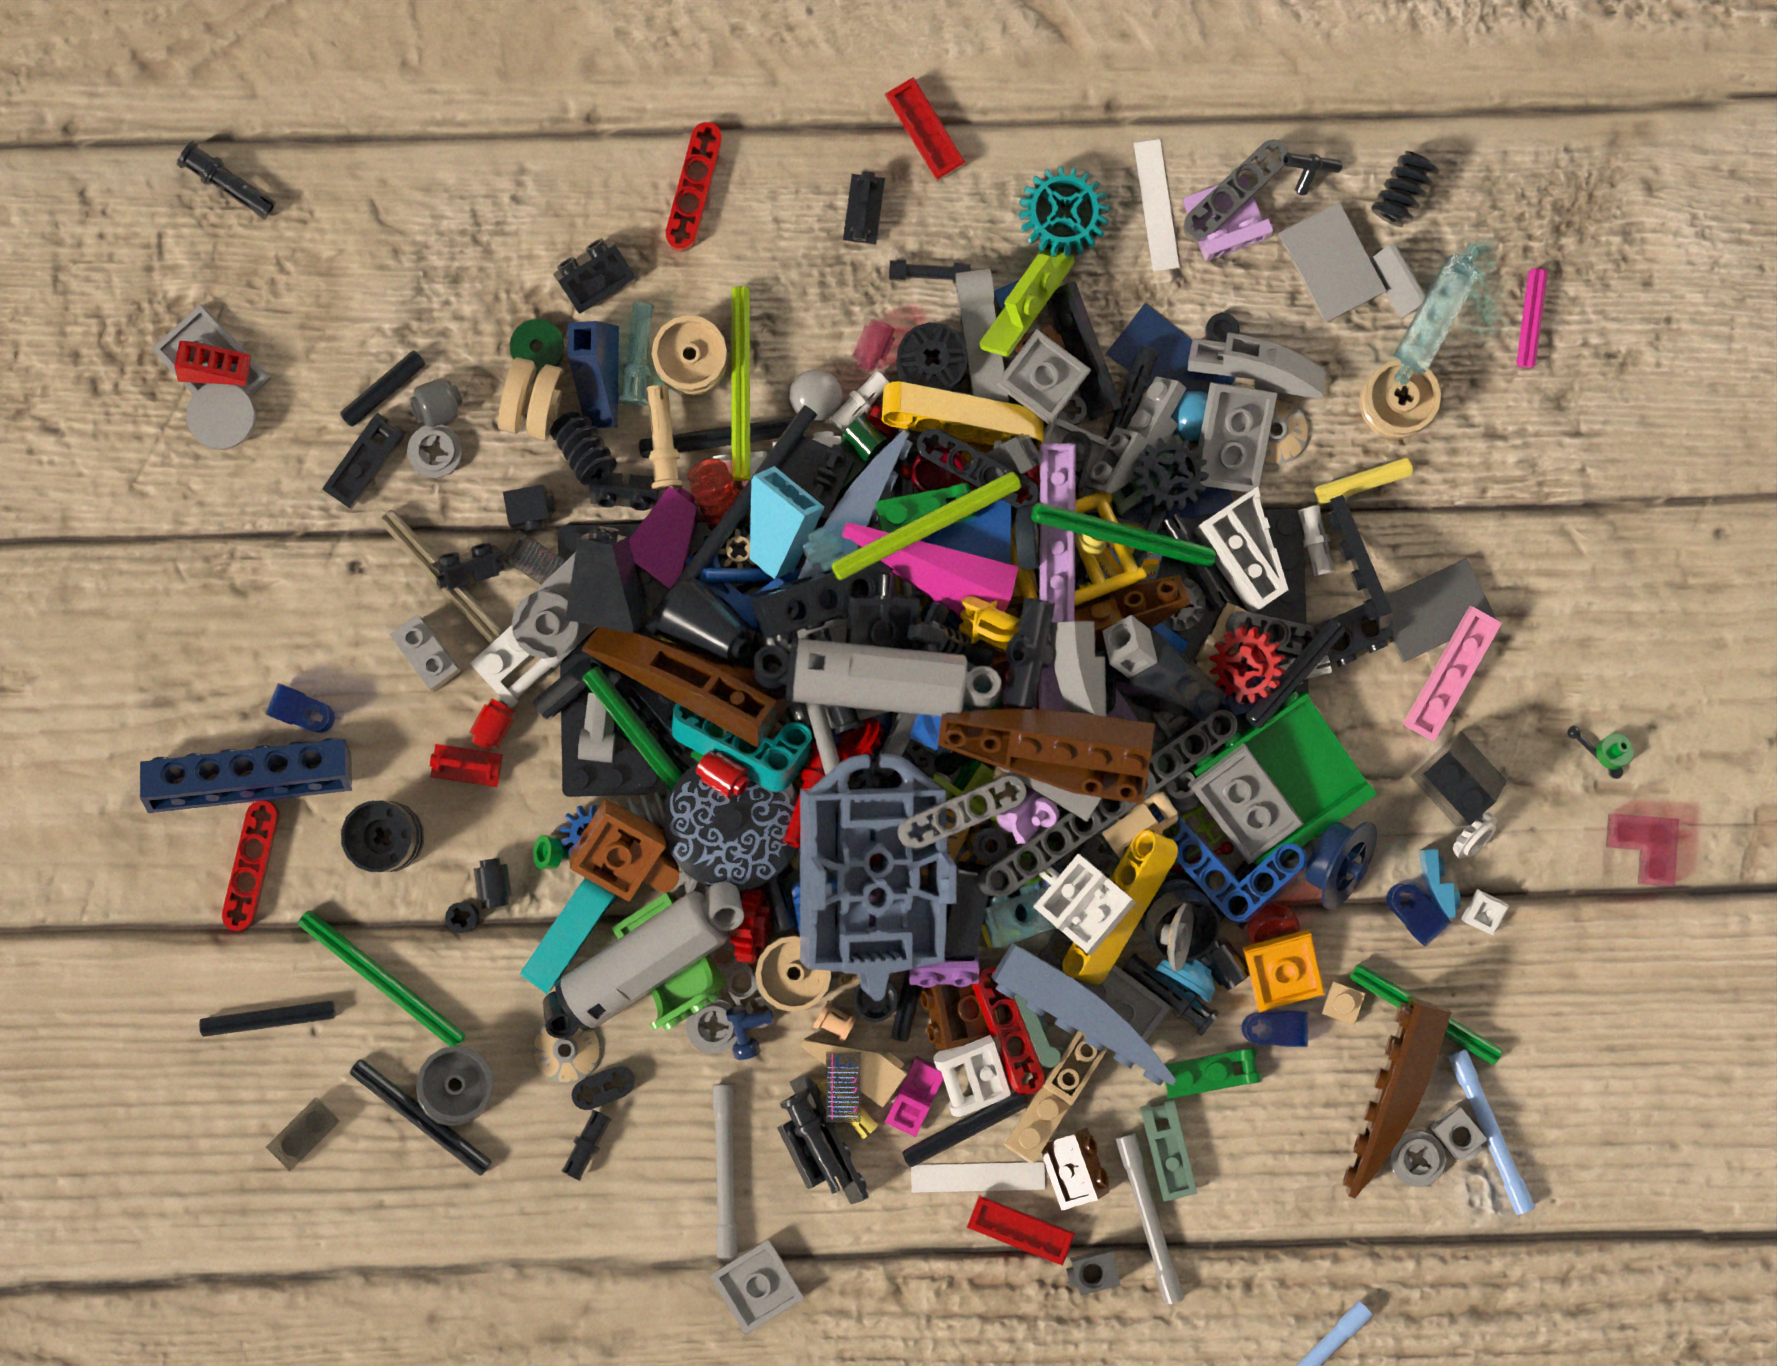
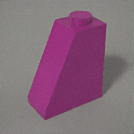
M670 486L629 539L635 565L668 590L671 589L686 568L685 560L689 555L699 511L697 506L693 504L696 498L682 487H679L676 491Z

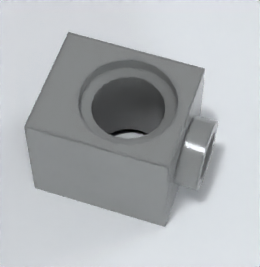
M1132 615L1119 620L1116 624L1103 630L1110 664L1128 678L1158 663L1150 629Z
M1456 1105L1429 1126L1452 1156L1459 1161H1462L1464 1158L1469 1161L1476 1157L1483 1150L1481 1144L1487 1140L1462 1108ZM1460 1126H1464L1468 1132L1467 1140L1463 1144L1456 1145L1452 1140L1453 1131Z

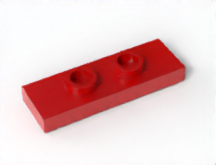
M914 77L885 93V98L936 182L966 165V162Z
M978 1195L966 1226L968 1229L1062 1266L1075 1236V1232L982 1195Z

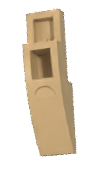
M1077 1031L1060 1055V1062L1055 1067H1052L1044 1079L1043 1086L1034 1094L1028 1107L1025 1108L1020 1116V1120L1004 1143L1005 1147L1031 1164L1035 1163L1067 1110L1075 1102L1108 1050L1107 1047H1104L1100 1051L1086 1043L1084 1040L1087 1035L1080 1031Z

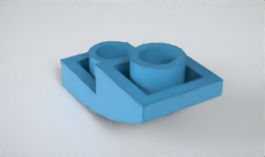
M1438 849L1419 850L1423 878L1432 901L1443 917H1456L1455 910H1460L1461 906L1460 892L1458 889L1454 890V883H1440V877L1445 875L1443 856H1438Z

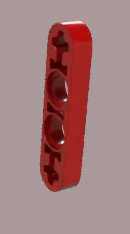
M711 122L699 123L692 131L667 223L665 236L668 245L677 252L690 250L696 242L720 154L722 134L720 129ZM706 131H711L712 137L716 139L715 142L708 143L706 150L707 155H713L712 159L702 154H693L694 150L701 153L702 140L698 136L705 135ZM696 162H702L708 167L707 175L700 180L693 179L689 175L690 166ZM688 194H693L699 199L698 208L692 212H686L680 207L681 199ZM676 215L685 219H695L694 224L687 221L685 229L686 234L690 238L683 239L681 244L676 243V238L672 235L673 231L679 232L682 224L681 219H675Z
M270 801L253 802L248 807L222 909V921L227 928L233 931L248 929L256 917L280 815L277 806ZM263 806H266V812L271 814V819L263 822L261 831H268V836L249 834L250 827L258 829L259 818L254 817L255 811H261ZM252 839L260 840L264 846L263 854L256 859L250 858L246 853V845ZM245 872L251 873L256 880L255 887L249 892H244L238 887V878ZM234 894L240 897H252L251 904L244 902L242 907V913L247 914V919L239 921L238 925H236L235 918L230 917V912L239 908L240 900H233Z
M996 967L979 969V983L972 984L1009 1083L1017 1093H1036L1043 1086L1044 1074L1015 998L1011 999L996 990L997 982L991 985L992 989L985 988L983 983L987 981V976L992 977ZM1002 994L1003 999H997L989 1002V998H994V995ZM999 1005H1004L1009 1010V1019L1005 1024H1000L995 1019L994 1013ZM1012 1037H1017L1022 1045L1021 1052L1017 1056H1012L1007 1050V1042ZM1027 1059V1063H1021L1022 1066H1014V1062ZM1025 1073L1032 1074L1033 1078L1029 1080V1085L1021 1083Z

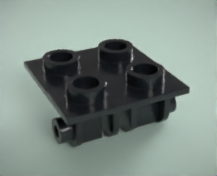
M803 435L778 470L821 503L825 508L820 517L828 519L855 457L845 454V449L839 445L833 444L832 447H829Z

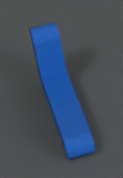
M1156 806L1155 810L1151 813L1159 824L1165 818ZM1178 813L1179 833L1172 839L1178 848L1176 860L1231 920L1241 923L1252 920L1307 869L1309 859L1306 851L1295 844L1287 843L1278 847L1240 882ZM1199 846L1202 850V858L1198 863L1191 865L1187 861V852L1191 847ZM1289 851H1297L1300 857L1299 864L1293 869H1286L1283 865V857ZM1221 871L1225 876V884L1219 890H1213L1209 885L1210 876L1215 872ZM1264 874H1270L1274 879L1273 888L1268 892L1262 893L1258 889V879ZM1238 897H1244L1248 902V910L1241 916H1236L1232 911V904Z

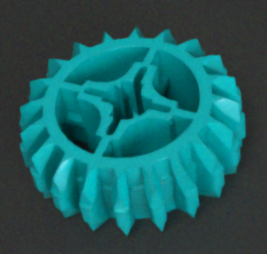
M1059 166L1056 177L1053 176L1050 169H1046L1044 171L1046 181L1044 182L1040 177L1035 176L1033 183L1037 189L1026 186L1024 193L1030 198H1021L1019 201L1021 207L1029 209L1018 213V219L1029 220L1021 226L1022 232L1033 230L1034 232L1029 236L1028 242L1032 244L1040 239L1039 252H1043L1047 245L1051 246V257H1056L1058 248L1063 249L1065 257H1069L1072 247L1080 256L1084 252L1082 243L1092 249L1095 246V242L1091 235L1101 239L1104 232L1097 226L1104 227L1109 222V219L1101 215L1108 213L1110 206L1099 204L1106 199V192L1095 194L1094 192L1099 188L1100 183L1094 181L1088 185L1087 181L1090 176L1088 172H1085L1081 179L1076 178V167H1072L1070 175L1067 176L1064 175V167ZM1066 187L1074 189L1079 193L1076 192L1070 197H1063L1057 191L1053 192L1052 189ZM1043 196L1047 200L1051 214L1046 218L1045 222L1040 224L1036 214V205ZM1087 200L1091 209V222L1085 229L1081 225V219L1077 215V210ZM1073 205L1068 219H1065V216L1055 219L1059 206H1063L1064 209L1065 206L1070 208ZM1063 227L1076 235L1072 237H1058L1050 234L1049 231L1052 232L1056 228Z

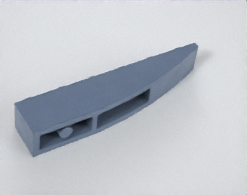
M904 429L871 461L851 484L831 512L816 538L798 579L830 569L834 561L862 548L851 539L842 537L844 525L849 522L868 527L870 522H878L875 502L881 500L885 490L888 492L892 491L899 475L894 472L895 466L899 459L906 460L913 442L908 440L911 432ZM828 590L823 591L820 595L819 601L822 607H825L830 601ZM796 600L789 604L790 607L799 610Z
M1011 943L991 977L998 983L995 988L996 990L1011 999H1014L1016 994L1027 1000L1025 1007L1042 1017L1045 1012L1055 1016L1057 1020L1054 1024L1071 1034L1077 1029L1087 1035L1084 1041L1100 1051L1104 1047L1116 1052L1114 1059L1131 1069L1136 1064L1145 1069L1146 1071L1143 1076L1155 1084L1161 1086L1163 1081L1173 1086L1176 1079L1154 1050L1129 1023L1099 996L1077 980L1064 974L1060 969L1016 943Z

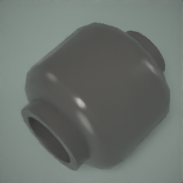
M443 378L415 387L414 397L409 398L418 423L424 422L428 427H435L456 419L458 416V406L463 404L457 386L450 387L449 383Z

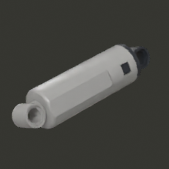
M792 638L790 654L786 653L779 646L769 645L761 648L756 653L754 659V674L758 685L767 690H777L787 685L786 701L941 716V714L962 712L963 703H967L973 710L991 709L997 703L1001 685L999 675L992 668L980 666L968 672L967 658L964 655ZM769 663L779 665L780 669L771 673L764 670L763 667ZM978 684H984L991 691L981 694L975 691L973 687Z
M720 882L707 889L705 896L700 892H689L559 978L555 982V991L549 993L542 1002L546 1032L550 1036L559 1039L573 1036L579 1028L583 1031L591 1032L722 946L727 941V931L737 928L744 919L738 888L732 883Z

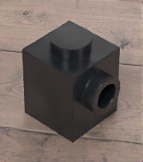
M543 484L503 491L508 525L512 529L524 527L525 531H535L545 528L544 523L552 521L551 513L556 512L553 492L547 493V489Z

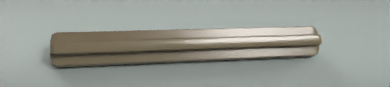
M394 510L386 512L381 517L380 523L436 583L435 577L439 576L440 573L431 568L429 563L439 561V559ZM463 586L446 591L445 588L441 589L488 642L493 643L504 633L503 629Z

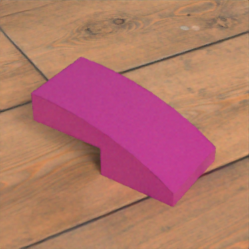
M915 1056L885 1123L916 1137L943 1080L942 1073L936 1068L935 1064Z

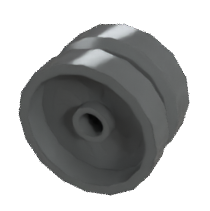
M461 1046L441 1048L431 1054L420 1068L416 1084L418 1103L425 1115L438 1124L451 1127L466 1125L478 1118L489 1104L494 1086L492 1070L485 1059L470 1048ZM455 1079L461 1082V1089L459 1091H452L449 1089L448 1083L452 1084Z

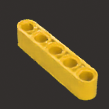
M891 382L886 384L883 389L882 421L889 426L917 432L938 428L960 440L994 446L996 440H1002L1003 443L1023 433L1024 435H1030L1037 451L1041 449V444H1043L1044 420L1025 406L905 382Z
M1142 830L1134 837L1110 881L1136 903L1091 956L1073 941L1063 960L1062 968L1064 974L1092 986H1098L1106 979L1176 860L1178 848L1174 840L1149 830Z

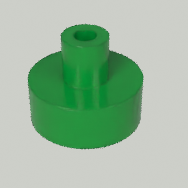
M1618 733L1610 734L1603 738L1596 748L1599 762L1611 770L1622 768L1633 758L1634 751L1631 742L1624 735Z
M540 835L534 845V862L539 869L554 870L558 868L561 860L568 859L569 849L566 846H562L558 836Z

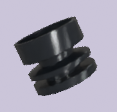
M928 322L915 326L904 335L898 346L896 371L899 381L956 392L965 379L968 352L964 340L956 330L942 323ZM937 353L939 355V365L937 366L932 363L930 366H927L925 355L933 356Z
M367 801L356 806L346 816L341 828V845L346 857L360 869L368 872H398L409 867L419 857L424 845V827L419 816L409 806L396 801ZM383 830L392 831L393 834L389 837L391 843H382L381 839L385 836Z
M1183 871L1168 872L1139 923L1157 953L1162 958L1169 960L1168 945L1161 944L1163 926L1165 923H1172L1177 911L1183 904L1190 903L1193 908V929L1185 961L1187 962L1199 958L1212 948L1218 939L1221 924L1219 914L1207 898L1205 892L1188 873Z

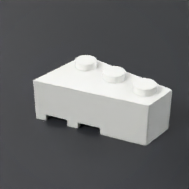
M1258 486L1193 530L1203 546L1213 548L1216 551V565L1248 612L1255 613L1288 591L1277 549H1274L1268 530L1270 528L1267 517L1265 518L1260 503L1259 498L1261 495Z

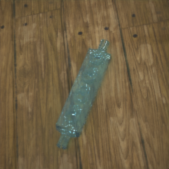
M1469 243L1462 255L1453 253L1447 257L1393 355L1402 363L1397 374L1394 376L1395 381L1400 379L1399 384L1406 385L1413 372L1421 375L1430 366L1480 274L1473 265L1477 255L1480 253V248H1475L1476 244Z

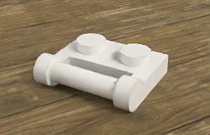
M511 625L470 664L510 708H513L519 702L517 700L518 697L551 667L555 669L562 662L557 657L541 658L507 689L502 682L531 656L518 645L513 636Z
M990 1035L952 1051L942 1050L934 1055L935 1066L942 1073L950 1097L949 1108L953 1116L961 1117L1011 1095L995 1043ZM961 1064H964L973 1092L972 1095L967 1097L963 1096L954 1068Z

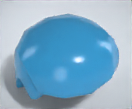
M1184 392L1171 415V418L1178 424L1173 433L1175 435L1178 434L1184 441L1187 439L1189 442H1199L1208 398L1206 392Z

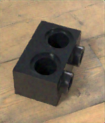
M1364 604L1314 626L1317 633H1319L1333 619L1341 623L1346 629L1343 635L1346 639L1345 649L1337 651L1332 648L1327 653L1330 660L1328 665L1336 662L1338 667L1357 660L1355 653L1367 648L1370 654L1388 646L1386 639L1394 636L1391 627L1379 630L1378 625L1377 633L1374 637H1368L1363 634L1361 623L1364 619H1369Z

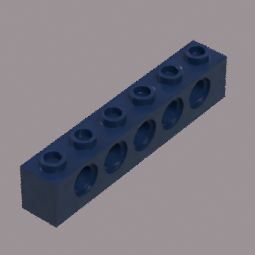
M326 738L321 742L312 743L296 741L285 746L276 747L260 745L249 750L225 749L213 754L190 753L185 757H155L150 761L140 762V799L148 813L352 791V759L345 739ZM314 763H320L315 768H309ZM286 766L283 771L275 772L279 767ZM252 770L250 774L241 776L243 772ZM218 774L214 779L207 780L209 776ZM184 778L181 782L172 784L176 779Z

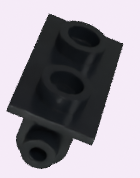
M863 171L861 175H851L843 241L876 245L885 178L875 177V173Z
M611 473L598 483L589 486L590 504H597L605 508L614 506L631 507L634 510L645 511L652 509L658 502L659 490H652V483L655 482L654 476L630 474L629 485H622L623 474Z
M490 543L475 545L471 547V552L460 555L457 552L443 554L439 556V561L429 563L431 568L440 573L439 576L435 577L438 588H445L446 591L470 584L467 574L469 571H472L474 581L478 582L497 577L499 572L505 570L502 559H496V557L504 555L503 551L495 545L491 546Z

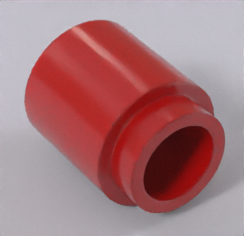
M491 698L488 705H483L469 733L475 735L472 742L490 751L492 746L499 748L514 722L512 717L515 710Z
M708 751L702 757L696 769V774L701 777L703 783L729 799L735 795H742L750 782V779L747 777L748 769L721 752Z

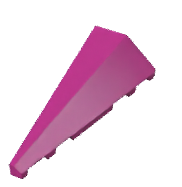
M848 522L844 525L842 537L851 539L859 546L864 547L889 533ZM917 541L881 559L882 562L893 569L894 573L934 601H940L953 610L960 619L961 611L965 610L962 601L966 596H974L988 603L995 600L997 601L996 609L1005 612L1012 597L1018 566L922 541Z

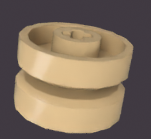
M685 315L673 318L661 327L653 341L652 358L657 374L663 383L669 386V389L680 395L694 397L706 394L717 387L727 373L729 356L724 337L713 323L703 317ZM691 350L696 351V357L692 360H687L683 356L685 353L690 355Z
M516 357L509 369L502 394L498 418L499 430L517 434L526 422V431L530 438L547 441L550 437V427L556 420L560 407L564 381L563 368L546 364L541 368L536 378L534 362Z
M1398 359L1385 363L1368 378L1361 390L1359 406L1364 421L1372 431L1385 438L1402 439L1413 436L1433 420L1439 410L1441 391L1438 380L1428 367L1415 360ZM1395 395H1400L1404 399L1403 405L1398 404L1399 398Z
M800 933L786 934L771 942L759 957L755 972L757 987L764 999L777 1009L789 1012L807 1010L819 1003L830 988L833 978V971L808 969L800 962ZM791 967H797L800 970L801 975L798 979H795L794 976H788V970Z

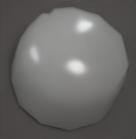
M808 370L794 379L789 388L788 400L796 414H798L803 405H806L818 414L814 421H821L833 416L840 408L843 390L838 379L824 370Z

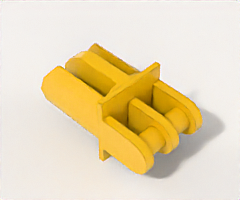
M974 596L963 598L962 604L965 606V610L961 611L963 623L959 625V631L971 637V643L981 639L1006 650L1009 640L1013 636L1018 635L1021 619L996 609L997 601L995 600L988 603Z

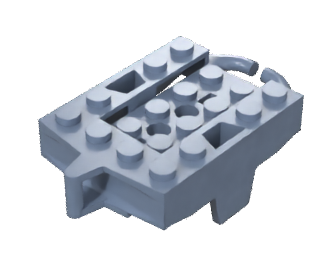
M862 754L849 757L839 763L811 789H801L800 962L808 969L858 974L861 988L875 1001H880L884 998L890 973L944 962L946 904L956 903V864L947 853V837L924 847L909 848L902 844L898 836V828L903 820L945 802L946 790L910 761L893 754H880L879 765L881 768H893L899 772L902 782L898 788L850 790L847 787V779L850 774L857 769L869 768L870 766L869 755ZM836 800H838V859L836 858ZM946 808L938 816L939 824L947 829ZM912 823V830L908 832V836L919 841V834L926 830H932L930 823L915 827ZM870 829H875V841H870ZM881 853L882 859L880 864L875 868H869L871 856ZM928 864V888L919 886L920 867ZM823 866L828 867L827 883H825L826 873ZM875 888H881L880 898L875 902H869L870 892ZM838 900L837 925H835V901ZM869 913L875 915V923H869Z

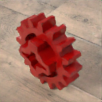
M1244 627L1236 629L1235 635L1232 632L1224 634L1225 642L1219 641L1215 643L1214 647L1219 651V654L1211 655L1209 660L1216 662L1217 667L1209 670L1210 674L1219 675L1220 679L1215 683L1218 686L1225 685L1227 687L1225 690L1227 697L1235 692L1237 693V702H1242L1248 695L1252 703L1259 700V694L1264 698L1271 695L1269 687L1277 688L1280 686L1281 683L1275 677L1285 674V669L1278 667V662L1284 660L1285 655H1276L1275 650L1279 648L1280 644L1279 642L1274 644L1268 642L1270 633L1267 632L1259 637L1257 627L1251 628L1248 634ZM1243 642L1239 653H1229L1233 646ZM1260 649L1264 652V654H1265L1267 660L1264 658V656H1263V654L1261 653ZM1248 658L1247 663L1253 665L1254 668L1247 671V665L1242 664L1240 661ZM1228 670L1230 671V673H1231L1232 676L1234 677V680H1233L1232 677L1230 676ZM1256 676H1266L1261 684L1251 687Z
M751 889L742 893L741 904L744 919L737 928L731 930L730 943L736 945L734 952L736 961L756 963V959H759L760 950L766 947V942L770 938L772 929L770 907L766 906L767 897L762 889Z

